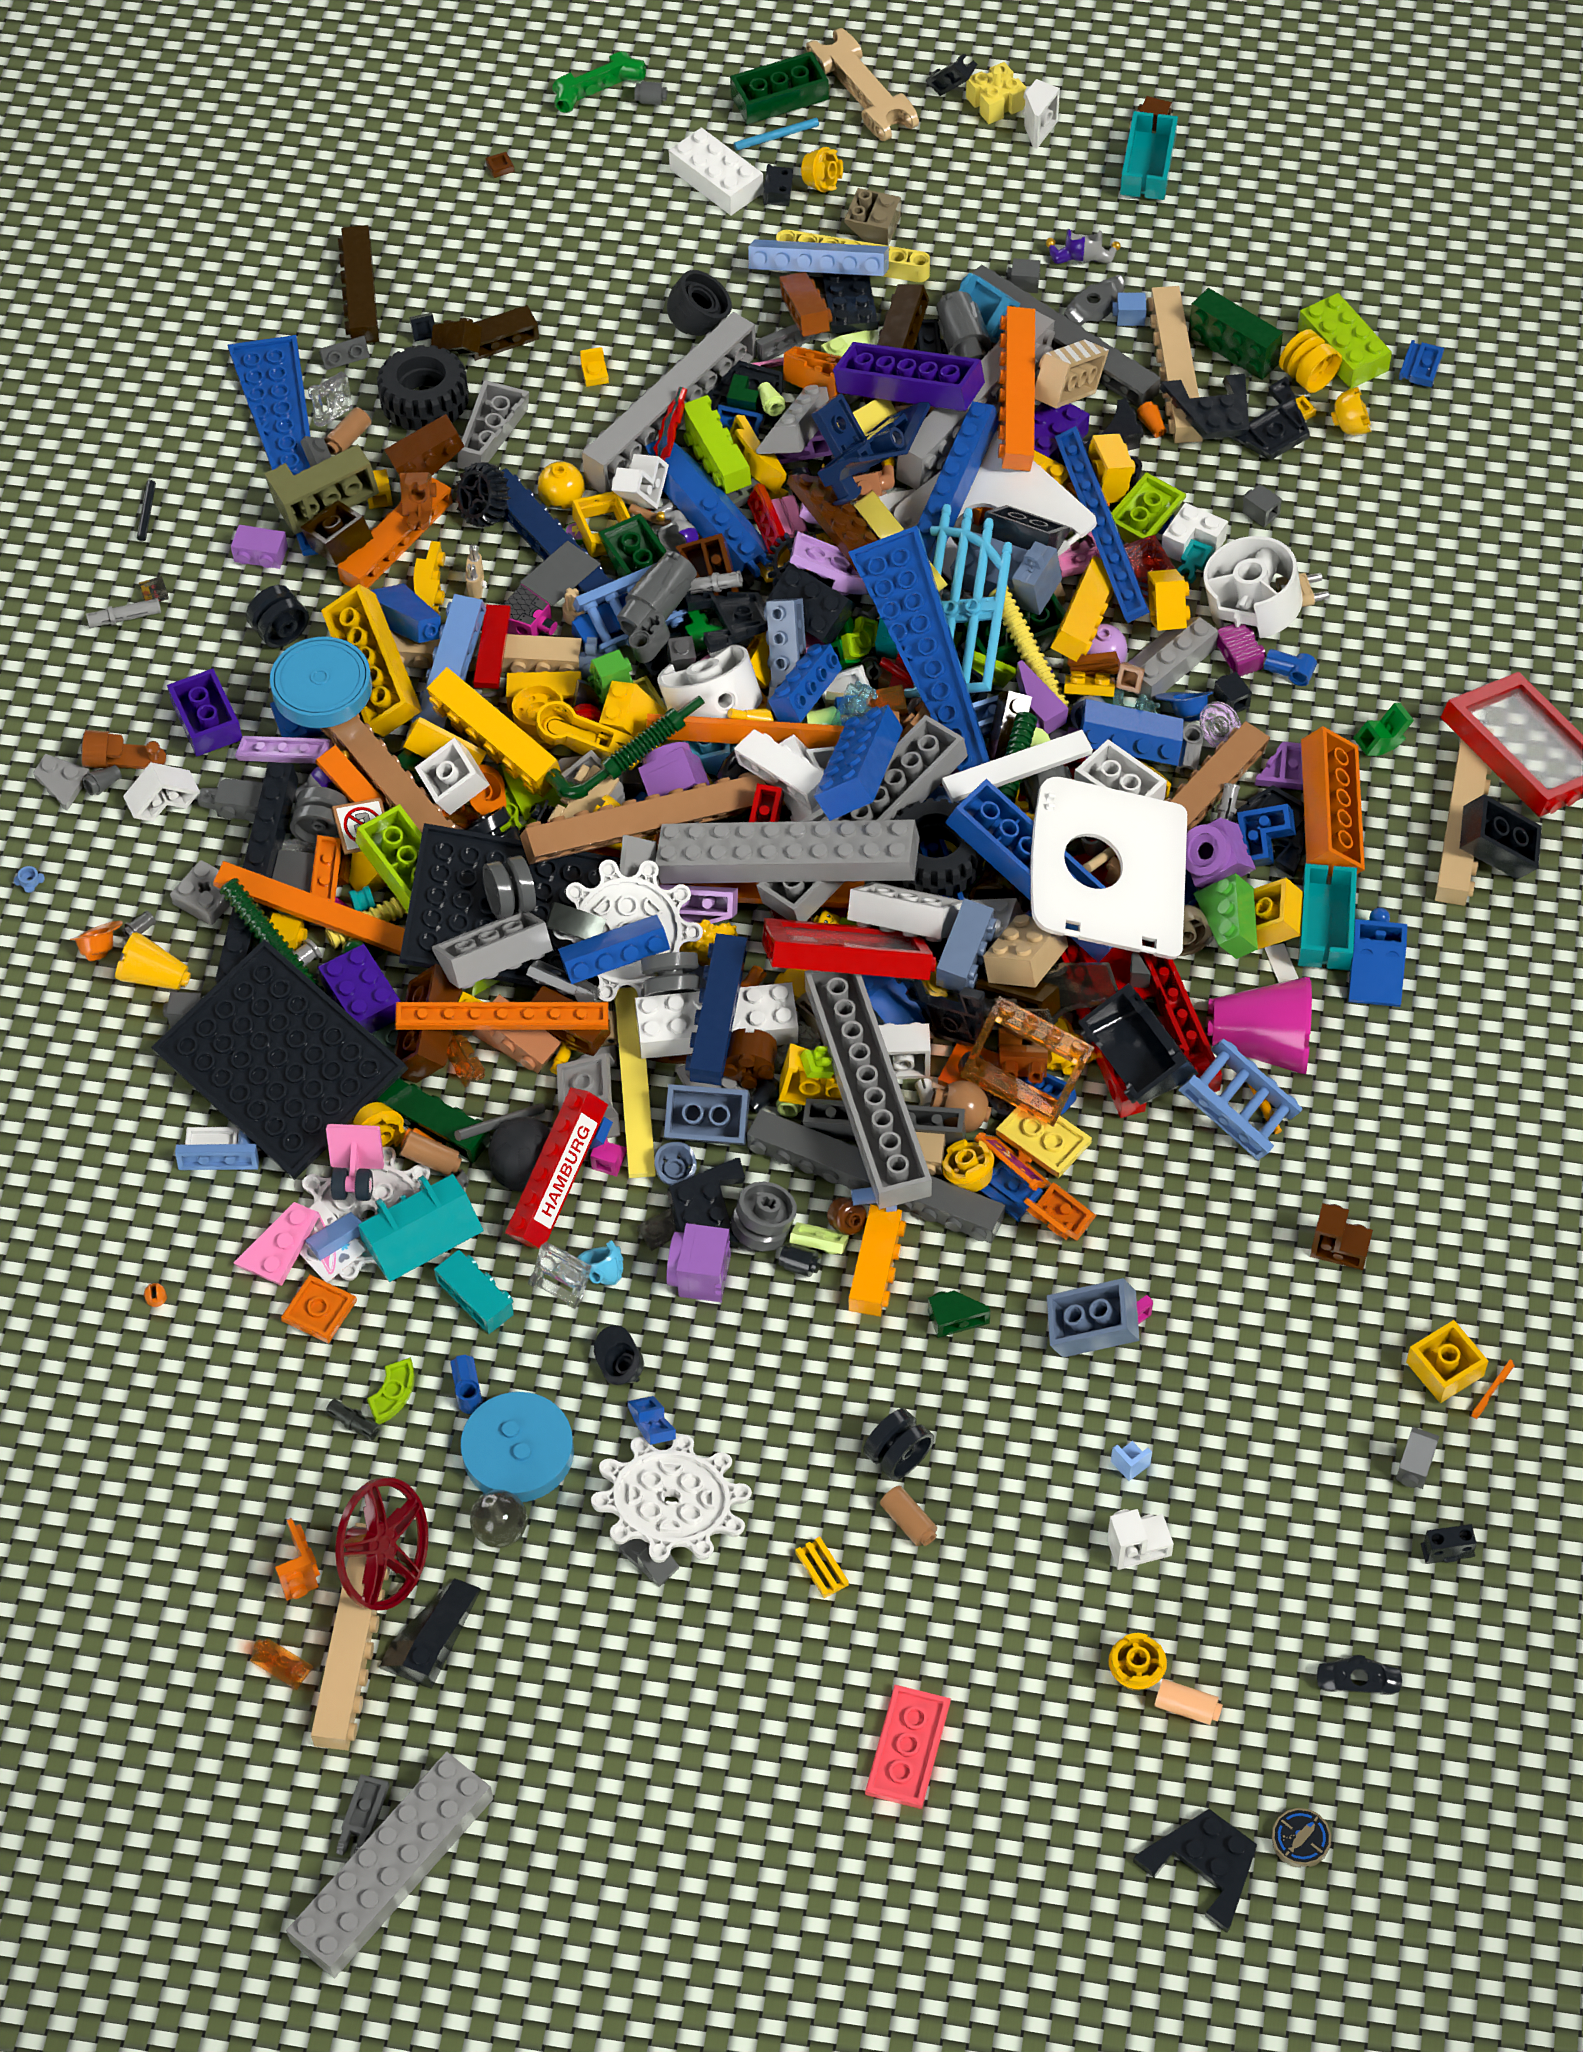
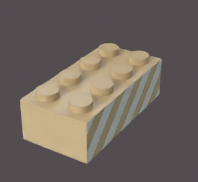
M1082 340L1045 353L1040 359V371L1035 379V399L1058 408L1095 394L1109 350L1090 341Z

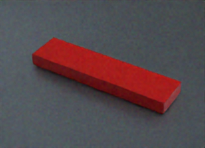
M757 483L747 503L769 554H775L769 547L770 545L779 547L776 539L780 538L784 542L785 531L765 485Z
M486 604L473 682L475 688L499 689L511 615V606Z

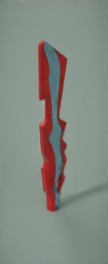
M684 387L678 388L676 397L668 406L667 415L662 420V428L658 431L659 440L653 447L656 456H659L664 461L670 457L676 437V428L681 423L685 407L684 399L688 391Z

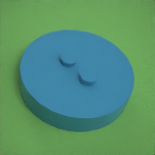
M314 637L297 642L281 653L271 669L270 686L274 703L285 718L305 727L327 728L347 722L362 711L372 693V678L365 655L355 645L334 637Z
M510 1392L487 1400L471 1414L462 1432L461 1453L467 1475L480 1491L500 1501L520 1503L543 1497L564 1480L573 1462L574 1443L568 1419L556 1404L537 1394Z

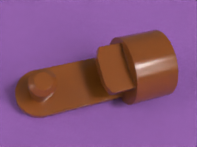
M85 730L83 733L81 746V763L83 767L104 769L116 765L120 768L145 769L150 762L162 765L166 763V753L156 741H150L146 746L124 744L122 735L110 734L109 731Z

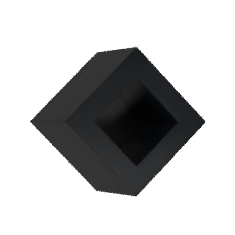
M1234 672L1229 675H1223L1215 681L1213 696L1219 704L1226 706L1234 715L1250 707L1252 692L1239 674Z

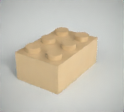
M1016 915L983 955L988 983L1036 987L1067 949L1066 935L1061 936L1046 932L1037 926L1033 917Z

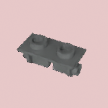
M365 336L323 347L319 351L325 370L370 357Z

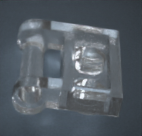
M342 371L330 377L322 384L312 385L308 389L315 413L313 421L318 427L327 425L353 408L348 377ZM324 396L326 397L328 408L325 412L323 411L321 400Z
M545 1242L540 1246L534 1271L529 1278L528 1285L535 1289L539 1287L567 1302V1306L577 1309L582 1301L592 1266ZM547 1274L573 1288L572 1293L545 1279L544 1275Z

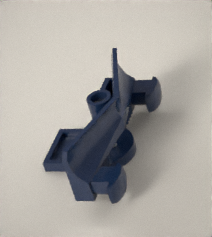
M842 393L831 398L811 414L835 459L817 472L824 486L831 485L838 498L832 503L833 505L841 506L848 504L860 495L861 485L857 486L852 476L866 472L870 467L889 459V457L897 459L900 455L908 454L931 406L929 402H919L888 416L866 434L863 433Z

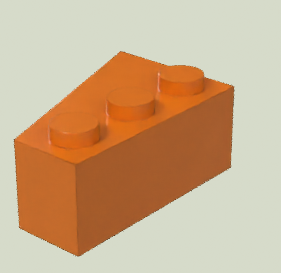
M794 346L784 353L783 380L801 388L809 385L827 387L830 400L840 394L837 391L833 369L842 357Z

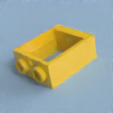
M613 491L573 500L572 518L576 522L586 549L592 558L606 555L607 552L598 533H591L585 518L614 512L618 523L631 518L622 498Z

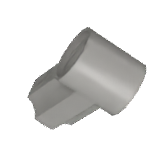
M1189 724L1183 728L1178 766L1175 768V772L1179 773L1182 777H1190L1195 769L1198 770L1204 731L1196 724Z

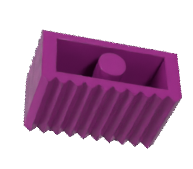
M1235 623L1217 629V647L1233 673L1237 672L1239 676H1244L1263 668L1266 652L1261 644L1258 645L1255 641V635L1251 627H1247L1246 624H1240L1236 628Z

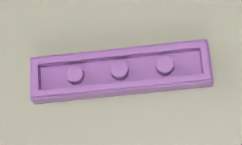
M243 736L235 756L238 761L316 764V759L332 748L334 744L331 739Z

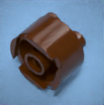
M746 1028L737 1029L731 1033L724 1076L741 1083V1086L744 1088L753 1089L760 1081L764 1079L770 1080L774 1077L777 1042L772 1035L759 1029H754V1033L745 1032Z

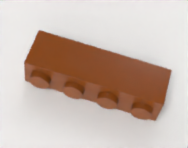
M806 272L780 276L781 297L802 336L830 331L829 322H832L831 310L826 307L825 299L821 298L819 289L815 288L814 280L810 279Z

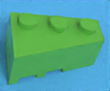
M619 649L591 660L589 671L593 675L588 676V681L598 696V709L602 712L612 681L633 683L629 673L632 671V666L627 657L623 658Z
M1234 873L1193 893L1220 947L1235 959L1258 950L1254 888Z

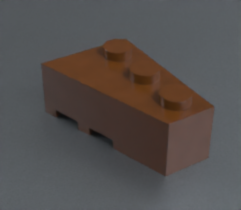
M445 414L384 450L399 477L400 473L429 472L433 476L465 446L450 419Z

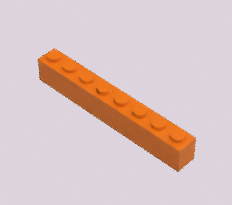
M1007 306L1005 316L1001 315L1000 330H1003V333L1000 335L999 347L1003 348V351L1000 352L999 366H1003V370H1000L999 384H1003V388H1000L999 402L1002 403V406L999 408L998 421H1002V425L999 426L998 439L1002 440V444H999L998 458H1002L1003 469L1030 471L1034 458L1035 309Z

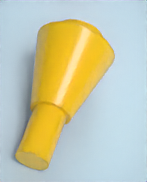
M730 708L727 713L728 718L774 720L769 708L744 711Z

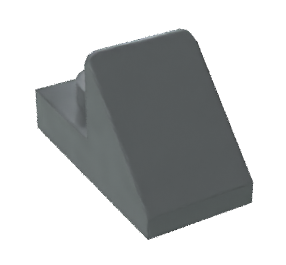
M632 1539L621 1544L619 1552L658 1587L663 1585L679 1569V1565L671 1554L664 1562H654L649 1555L650 1544L642 1539Z

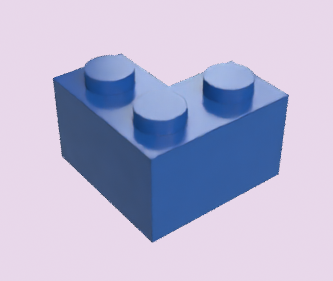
M1288 804L1237 812L1239 827L1243 835L1242 840L1247 845L1248 855L1251 856L1255 867L1274 864L1271 839L1296 835L1291 807Z

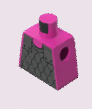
M522 584L503 604L511 606L508 634L538 636L543 631L552 635L557 629V622L551 620L550 604Z

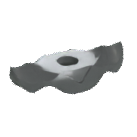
M1122 274L1088 286L1074 297L1066 308L1064 316L1078 326H1082L1087 321L1097 322L1106 318L1112 312L1113 302H1117L1118 293L1124 292ZM1090 296H1096L1100 301L1098 303H1090L1087 299Z

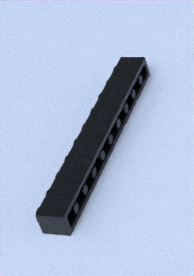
M268 762L242 867L271 879L278 852L283 847L299 781L293 764ZM258 903V909L263 910V915L266 916L268 906ZM234 907L232 908L215 978L217 984L260 941L259 938L256 939L254 937V932L251 933L249 931L250 927L245 926V920L239 918L240 914L234 912Z

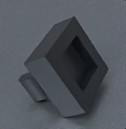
M432 313L409 317L415 342L432 338L433 325L435 324Z

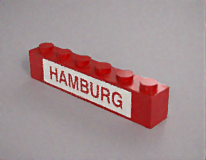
M570 1087L505 1234L525 1246L544 1250L608 1107L607 1103L589 1091Z

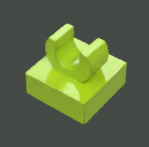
M817 1046L815 1050H804L800 1055L807 1078L830 1079L835 1073L831 1063L832 1058L828 1054V1046Z

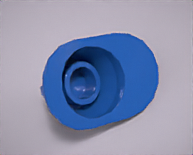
M1168 692L1157 694L1155 698L1170 701L1173 711L1178 718L1192 722L1201 720L1204 710L1208 709V695L1213 694V692Z

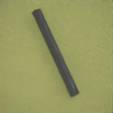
M542 1103L457 1130L455 1131V1138L461 1141L497 1129L506 1120L524 1116L534 1117L545 1113V1106Z

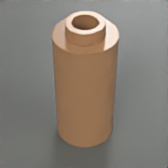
M357 407L353 408L326 436L324 440L330 454L337 455L348 449L371 425V419L365 411Z
M413 1131L408 1132L399 1155L447 1176L451 1172L456 1173L462 1161L458 1157L459 1151Z
M902 1486L892 1488L883 1496L880 1505L916 1546L922 1544L927 1546L934 1541L937 1536V1526Z

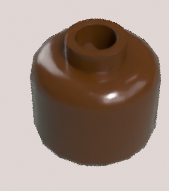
M841 1197L834 1200L829 1206L827 1219L835 1230L846 1235H854L865 1226L867 1213L862 1205L853 1206L851 1198Z

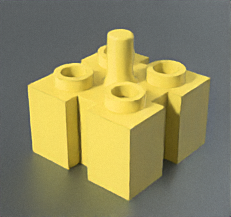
M1005 62L990 67L987 74L981 71L971 75L969 80L966 81V98L974 108L980 106V115L988 124L1003 119L1004 113L1008 111L1012 115L1022 111L1025 107L1023 96L1026 86L1019 78H1013L1014 72Z

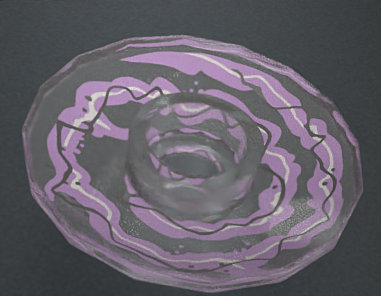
M1212 702L1206 705L1200 714L1199 724L1204 731V738L1215 748L1222 741L1226 742L1228 740L1229 734L1235 727H1241L1237 713L1223 702Z

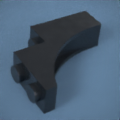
M1127 398L1117 400L1114 418L1100 435L1120 434L1123 443L1127 445L1129 451L1140 448V441L1144 433L1142 425L1137 424L1134 407H1130ZM1091 441L1084 444L1087 452ZM1060 452L1059 463L1066 466Z

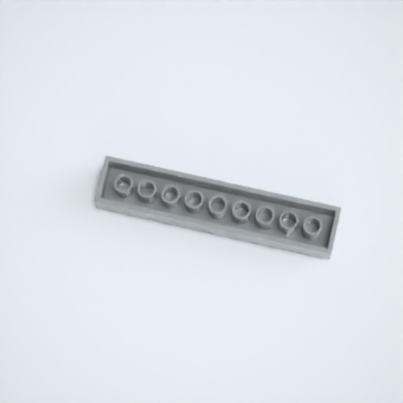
M1036 310L1035 373L1039 368L1042 356L1047 352L1053 351L1051 345L1055 335V331H1053L1055 320ZM999 342L981 360L985 383L973 400L994 405L997 413L1002 405L999 402L1000 388H1003V384H999L1000 370H1003V366H999L1000 352L1003 351V348L999 347ZM969 407L966 411L935 408L924 419L908 454L898 456L896 479L917 490L941 471Z
M735 312L722 319L720 324L712 332L707 333L697 346H693L682 360H678L667 374H663L653 387L648 388L640 399L633 402L626 412L618 416L612 425L603 430L591 444H588L582 451L585 484L601 494L612 492V479L616 474L617 468L629 469L634 454L648 455L646 445L659 439L658 431L662 428V420L667 415L668 406L676 397L679 387H684L688 390L684 399V403L706 396L710 390H714L720 384L723 376L739 360L750 363L756 357L755 324ZM684 414L682 415L681 423L678 424V426H677V428H676V431H677L682 425L685 424ZM671 419L667 422V431L665 433L666 436L668 433V427Z
M925 715L897 743L874 801L831 821L893 820L896 815L899 816V811L906 806L910 808L911 804L917 801L922 803L942 783V778L949 776L968 756L964 738ZM825 816L821 821H829V819ZM845 881L759 882L757 888L762 903L787 920L807 921Z
M915 820L662 824L655 863L659 869L658 876L661 884L914 880L919 834Z
M805 971V989L824 1046H828V1054L832 1058L831 1063L835 1072L834 1076L878 1208L883 1209L930 1197L932 1195V1179L861 974Z

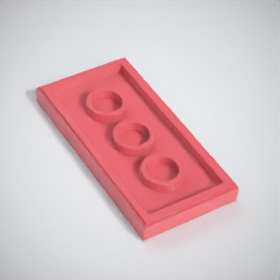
M894 1685L865 1795L918 1809L923 1808L951 1698Z

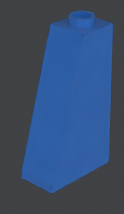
M404 583L370 590L376 594L390 630L417 643L441 639L439 638L441 616Z

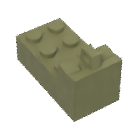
M358 444L296 475L292 474L286 463L264 473L274 504L294 535L302 532L301 526L337 500L351 508L379 494L371 463Z

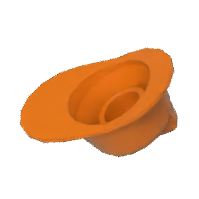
M478 765L490 785L469 800L470 805L481 815L488 812L491 813L502 806L506 808L505 785L502 776L491 766Z
M113 921L99 925L70 940H75L80 953L86 956L88 961L102 959L113 949V931L119 928L123 922Z

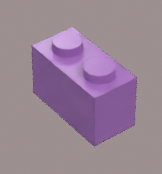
M245 525L238 526L231 544L234 562L258 565L265 568L280 569L288 549L284 531Z

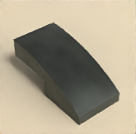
M553 902L546 927L562 934L572 935L585 940L602 934L607 919Z

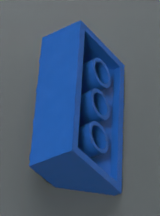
M1085 699L1079 730H1083L1093 749L1092 752H1095L1105 741L1110 740L1138 761L1175 768L1179 763L1183 742L1184 719Z

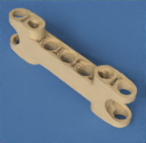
M843 28L834 30L833 39L835 43L831 45H823L815 40L806 43L807 52H813L825 75L832 72L864 108L861 114L865 125L881 141L892 138L890 128L892 124H902L910 129L919 125L917 112L911 102L903 93L892 96L860 60L863 56L861 47Z

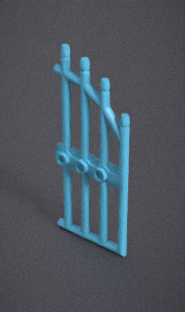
M944 504L939 526H931L930 528L931 535L937 536L933 566L940 575L942 573L947 536L959 538L950 600L941 602L953 639L956 623L969 622L962 662V671L969 693L988 692L992 688L1012 543L1005 542L1002 548L1003 554L1001 556L991 545L994 525L991 518H986L984 522L982 537L971 532V520L973 517L971 508L964 510L961 528L949 527L951 506ZM968 542H971L980 547L972 599L960 600ZM988 558L999 570L994 597H983ZM992 620L982 682L969 683L979 621ZM915 684L913 688H905L904 690L905 698L921 697Z

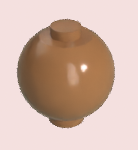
M955 1081L948 1084L943 1090L936 1088L930 1103L931 1107L965 1109L966 1133L977 1130L983 1122L987 1123L991 1114V1107L988 1106V1098L985 1092L978 1085L970 1081ZM958 1117L946 1119L943 1125L946 1127H957Z

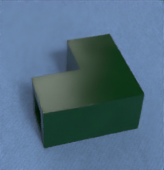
M734 374L727 395L728 406L756 411L760 400L759 391L748 389V376Z

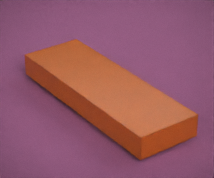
M336 745L316 759L315 763L351 803L381 798L382 804H384L385 800Z
M317 835L310 888L311 894L335 902L342 849L340 838Z

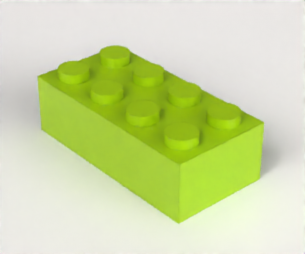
M1339 293L1300 310L1297 330L1302 332L1306 329H1312L1325 341V344L1331 345L1342 355V363L1337 375L1350 389L1389 371L1392 351Z

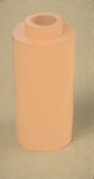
M1163 1679L1154 1707L1211 1725L1212 1720H1219L1223 1705L1218 1703L1219 1697Z

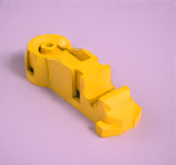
M562 701L546 703L537 714L535 726L538 735L544 742L551 745L562 744L581 755H585L592 750L601 758V761L608 756L611 757L612 753L615 754L614 751H618V748H622V745H626V742L630 743V739L634 740V736L576 715L573 708ZM557 707L564 708V709H566L567 711L565 712V711H563V710H561V709H557ZM603 731V732H605V733H608V734H610V736H606V735H604V734H601V732ZM642 757L640 761L637 760L636 764L633 763L632 767L629 766V770H632L638 763H640L642 761Z

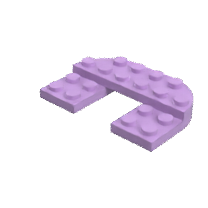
M802 503L799 517L808 523L819 524ZM797 532L792 547L790 563L799 569L813 571L822 578L833 579L832 589L842 595L869 594L862 578L836 546Z

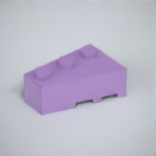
M661 884L659 887L664 890H670L677 885ZM686 885L691 891V897L681 906L679 911L684 921L701 923L703 919H706L712 924L733 918L737 914L738 888Z

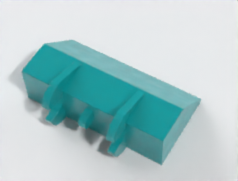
M453 1174L433 1185H430L428 1180L422 1175L418 1178L421 1184L419 1187L420 1192L408 1198L405 1195L400 1196L401 1202L390 1208H387L384 1201L379 1198L375 1201L379 1208L377 1209L378 1214L358 1224L362 1242L388 1282L395 1280L484 1231L466 1192Z

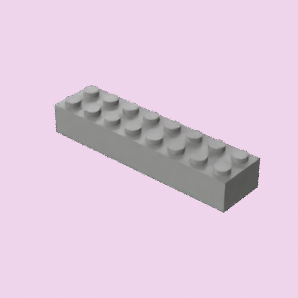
M446 1751L287 1928L286 1932L290 1942L335 1979L494 1799L491 1786Z

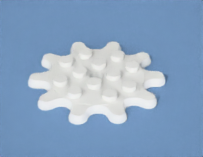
M605 860L599 866L601 881L597 887L589 889L580 883L574 882L566 889L567 898L576 905L577 909L607 919L602 933L657 914L664 927L670 950L662 953L679 952V948L683 943L696 942L700 940L703 934L702 927L698 923L684 921L679 913L681 906L691 897L690 889L683 884H679L670 890L661 889L656 882L659 869L653 861H644L636 875L625 877L620 873L618 865L614 861ZM553 930V934L558 939L570 940L573 943L582 941L580 938ZM640 960L597 975L599 979L598 989H600L599 999L604 1002L612 1001L618 989L623 985L634 987L638 997H644L643 982L652 977L642 974Z
M385 1146L382 1147L384 1168L370 1169L373 1174V1191L369 1201H358L354 1192H348L345 1200H334L331 1196V1177L323 1178L316 1174H309L303 1179L302 1186L305 1191L313 1195V1204L320 1199L337 1219L352 1212L361 1222L367 1220L366 1218L363 1220L361 1217L364 1211L372 1210L375 1212V1215L378 1214L377 1209L379 1208L375 1201L379 1198L384 1201L387 1208H390L401 1202L400 1196L405 1195L408 1198L420 1192L419 1187L421 1184L418 1178L423 1175L428 1180L430 1169L419 1164L407 1171L398 1170L394 1165L396 1159L395 1150ZM314 1226L315 1233L319 1232ZM361 1236L357 1240L366 1251L342 1271L339 1269V1274L344 1280H354L361 1267L366 1264H377L362 1242ZM307 1245L304 1250L306 1259L309 1261L319 1260L317 1257L309 1256L310 1247Z
M687 1435L677 1436L671 1448L667 1450H658L650 1445L644 1437H637L631 1441L630 1447L634 1458L630 1462L622 1463L614 1459H605L600 1462L599 1471L601 1475L610 1480L614 1486L608 1491H600L593 1494L591 1497L593 1508L598 1512L613 1513L620 1518L610 1529V1536L616 1544H624L632 1539H642L650 1544L649 1555L654 1562H664L669 1557L670 1550L675 1547L688 1548L696 1558L706 1560L712 1555L714 1546L710 1541L711 1535L720 1533L730 1537H738L745 1529L744 1521L734 1516L730 1511V1507L746 1503L752 1495V1490L746 1484H733L724 1479L723 1473L732 1465V1458L727 1453L719 1452L709 1458L698 1457L693 1452L694 1441ZM665 1497H676L678 1502H665Z

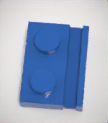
M1411 340L1400 371L1399 380L1405 378L1409 379L1411 383L1432 388L1443 357L1444 348L1423 342L1417 344L1414 340Z
M1002 1160L993 1168L990 1183L978 1191L989 1199L1005 1204V1212L1017 1222L1027 1213L1026 1210L1029 1207L1024 1203V1200L1029 1198L1037 1202L1044 1194L1041 1188H1038L1036 1191L1032 1190L1029 1184Z

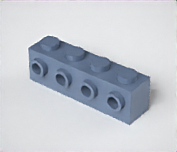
M803 598L766 601L764 608V617L768 622L766 643L769 645L770 652L767 664L769 670H771L769 690L770 687H779L786 679V675L794 669L796 662L806 653Z

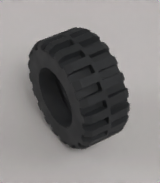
M417 345L418 347L411 348L410 346L402 352L397 351L394 353L392 358L389 357L383 363L384 365L381 366L377 377L381 408L384 411V415L398 427L402 425L403 429H415L417 431L445 414L453 423L465 411L469 401L465 366L455 354H450V351L445 348L438 349L434 345H430V347ZM421 386H434L427 390H412Z
M933 798L926 799V802L920 803V801L912 803L910 808L906 806L899 811V816L896 815L893 820H915L919 834V843L928 839H944L958 848L950 855L939 858L927 857L918 853L915 879L896 881L899 884L903 883V888L948 897L952 896L955 891L958 893L964 891L966 884L970 886L976 881V877L982 871L984 858L945 823L959 803L954 801L952 804L948 802V799L940 798V801H933Z

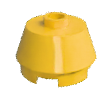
M822 147L807 153L801 165V175L804 183L823 193L836 190L837 180L842 179L843 161L837 158L836 153L838 151L829 147Z
M381 1102L370 1103L362 1107L353 1120V1125L379 1126L382 1147H390L392 1144L397 1147L406 1132L403 1128V1117Z
M963 1139L948 1147V1154L944 1161L942 1160V1172L947 1180L953 1185L971 1192L982 1190L990 1183L993 1174L994 1155L984 1142L979 1140V1143H967V1140Z
M1131 1633L1124 1636L1112 1647L1109 1654V1668L1112 1675L1119 1683L1130 1690L1139 1691L1155 1685L1161 1680L1166 1671L1167 1659L1161 1645L1143 1633Z

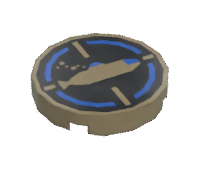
M1295 1808L1288 1810L1278 1817L1273 1826V1848L1278 1857L1292 1867L1315 1866L1325 1859L1331 1846V1832L1328 1823L1318 1813L1310 1809Z

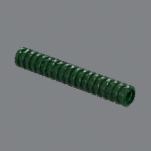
M1018 712L1016 714L1005 756L1030 748L1038 720L1035 715L1029 712ZM1021 779L997 787V789L1015 803Z
M233 878L220 888L219 893L225 895L224 899L226 901H230V907H234V912L240 914L239 918L245 920V926H249V931L255 933L254 937L260 939L259 943L265 939L323 991L324 987L318 985L319 981L317 979H313L314 974H309V968L303 966L304 962L302 960H298L299 955H294V949L288 947V941L284 942V936L279 935V930L273 928V922L269 923V917L264 916V911L258 909V903L254 904V898L249 897V892L243 890V884L239 885V879Z

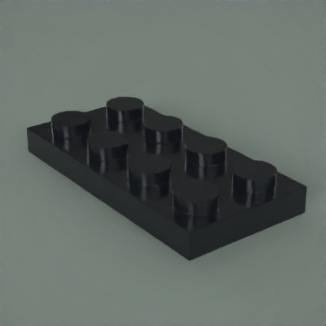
M822 273L827 308H830L832 314V322H830L832 334L877 330L878 319L869 275Z

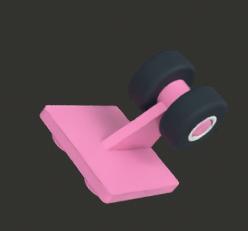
M328 1124L326 1133L331 1167H340L334 1168L332 1172V1198L334 1200H345L348 1192H354L358 1201H369L373 1191V1174L370 1169L384 1168L380 1127Z

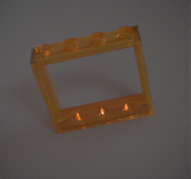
M999 997L985 1021L960 1076L1054 1127L1095 1047L1014 1003ZM995 1022L1076 1064L1058 1100L979 1057Z

